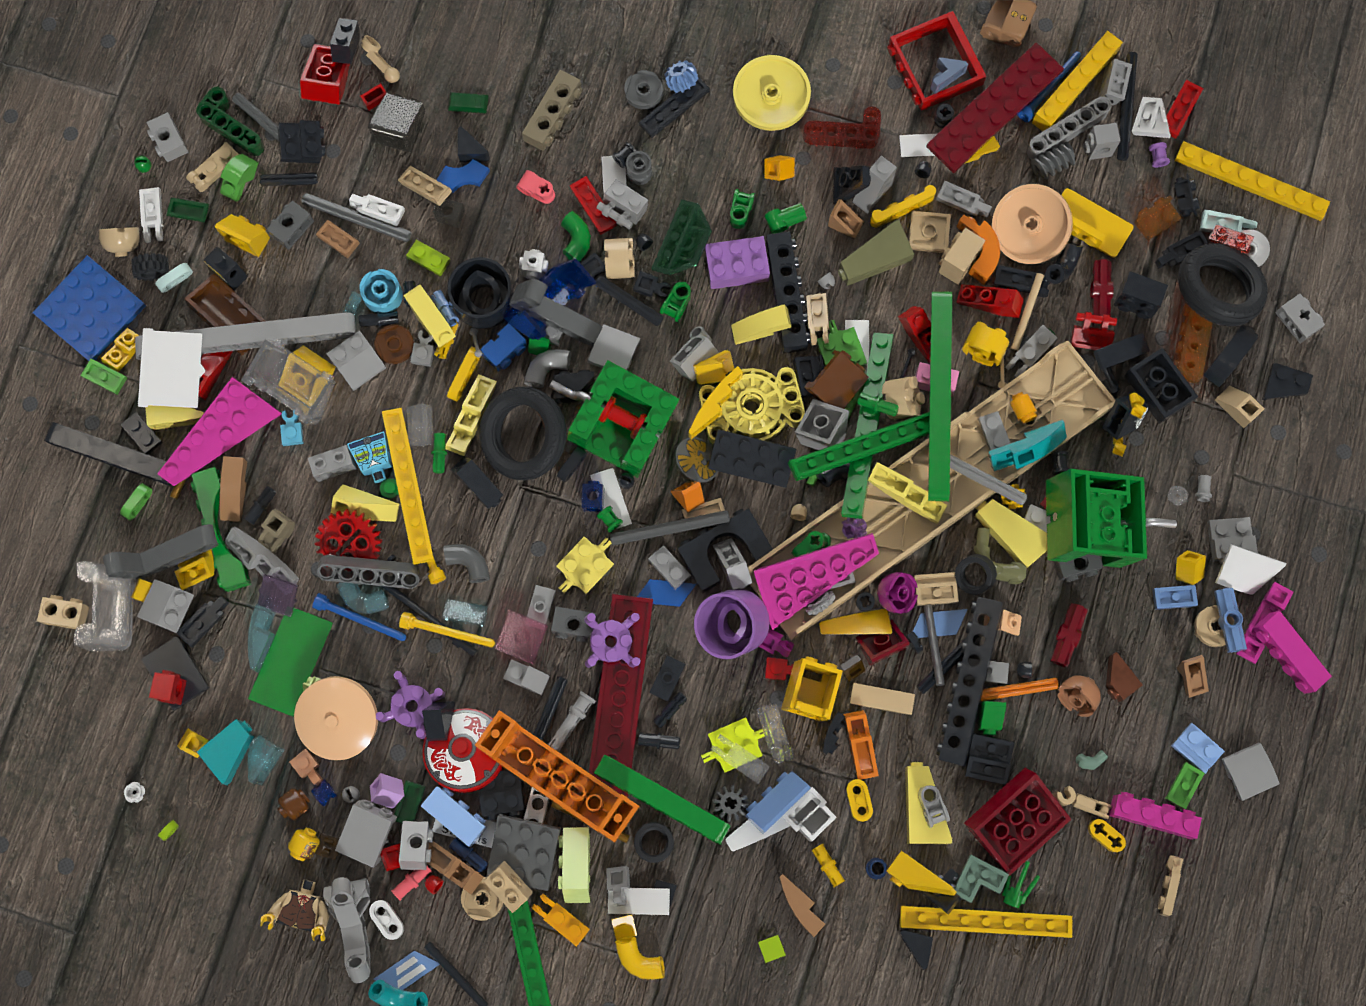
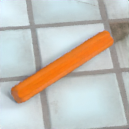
M1057 678L987 688L983 690L981 701L1055 690L1059 688Z

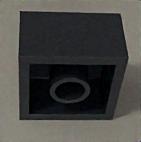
M1130 271L1121 283L1113 305L1121 311H1130L1136 313L1140 318L1151 319L1161 307L1168 285Z

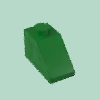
M984 701L981 703L978 711V730H982L983 734L996 735V732L1001 731L1006 702Z

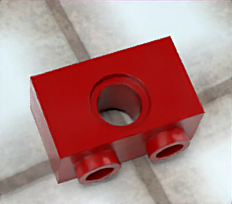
M162 670V673L155 672L149 698L160 702L181 705L187 681L180 678L181 675L173 671Z

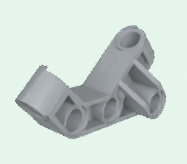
M337 878L332 882V886L324 887L323 898L328 906V911L341 928L345 951L344 964L348 975L354 983H362L368 979L371 973L370 948L363 914L370 903V887L367 878L351 882L347 878Z

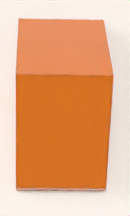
M687 481L671 491L672 495L687 513L705 503L699 481Z

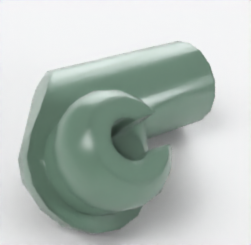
M1102 750L1094 757L1079 754L1076 757V763L1082 769L1094 770L1108 756Z

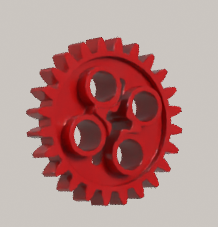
M348 509L344 511V514L338 510L336 516L331 513L328 516L329 520L325 518L322 521L325 526L320 525L317 528L322 533L315 535L316 538L320 539L315 542V545L321 547L316 553H323V556L335 555L346 557L345 553L349 552L355 558L378 559L379 555L376 552H380L382 548L377 546V544H380L382 539L377 538L381 531H374L377 524L370 525L372 518L370 517L365 520L364 512L357 516V510H354L352 514H350ZM343 524L350 525L352 532L345 531ZM360 529L361 532L340 555H337V551ZM331 538L338 541V547L330 543ZM359 538H364L367 541V546H362L359 543ZM345 568V569H344L345 571L347 570L348 572H349V571H352V569H350V568Z

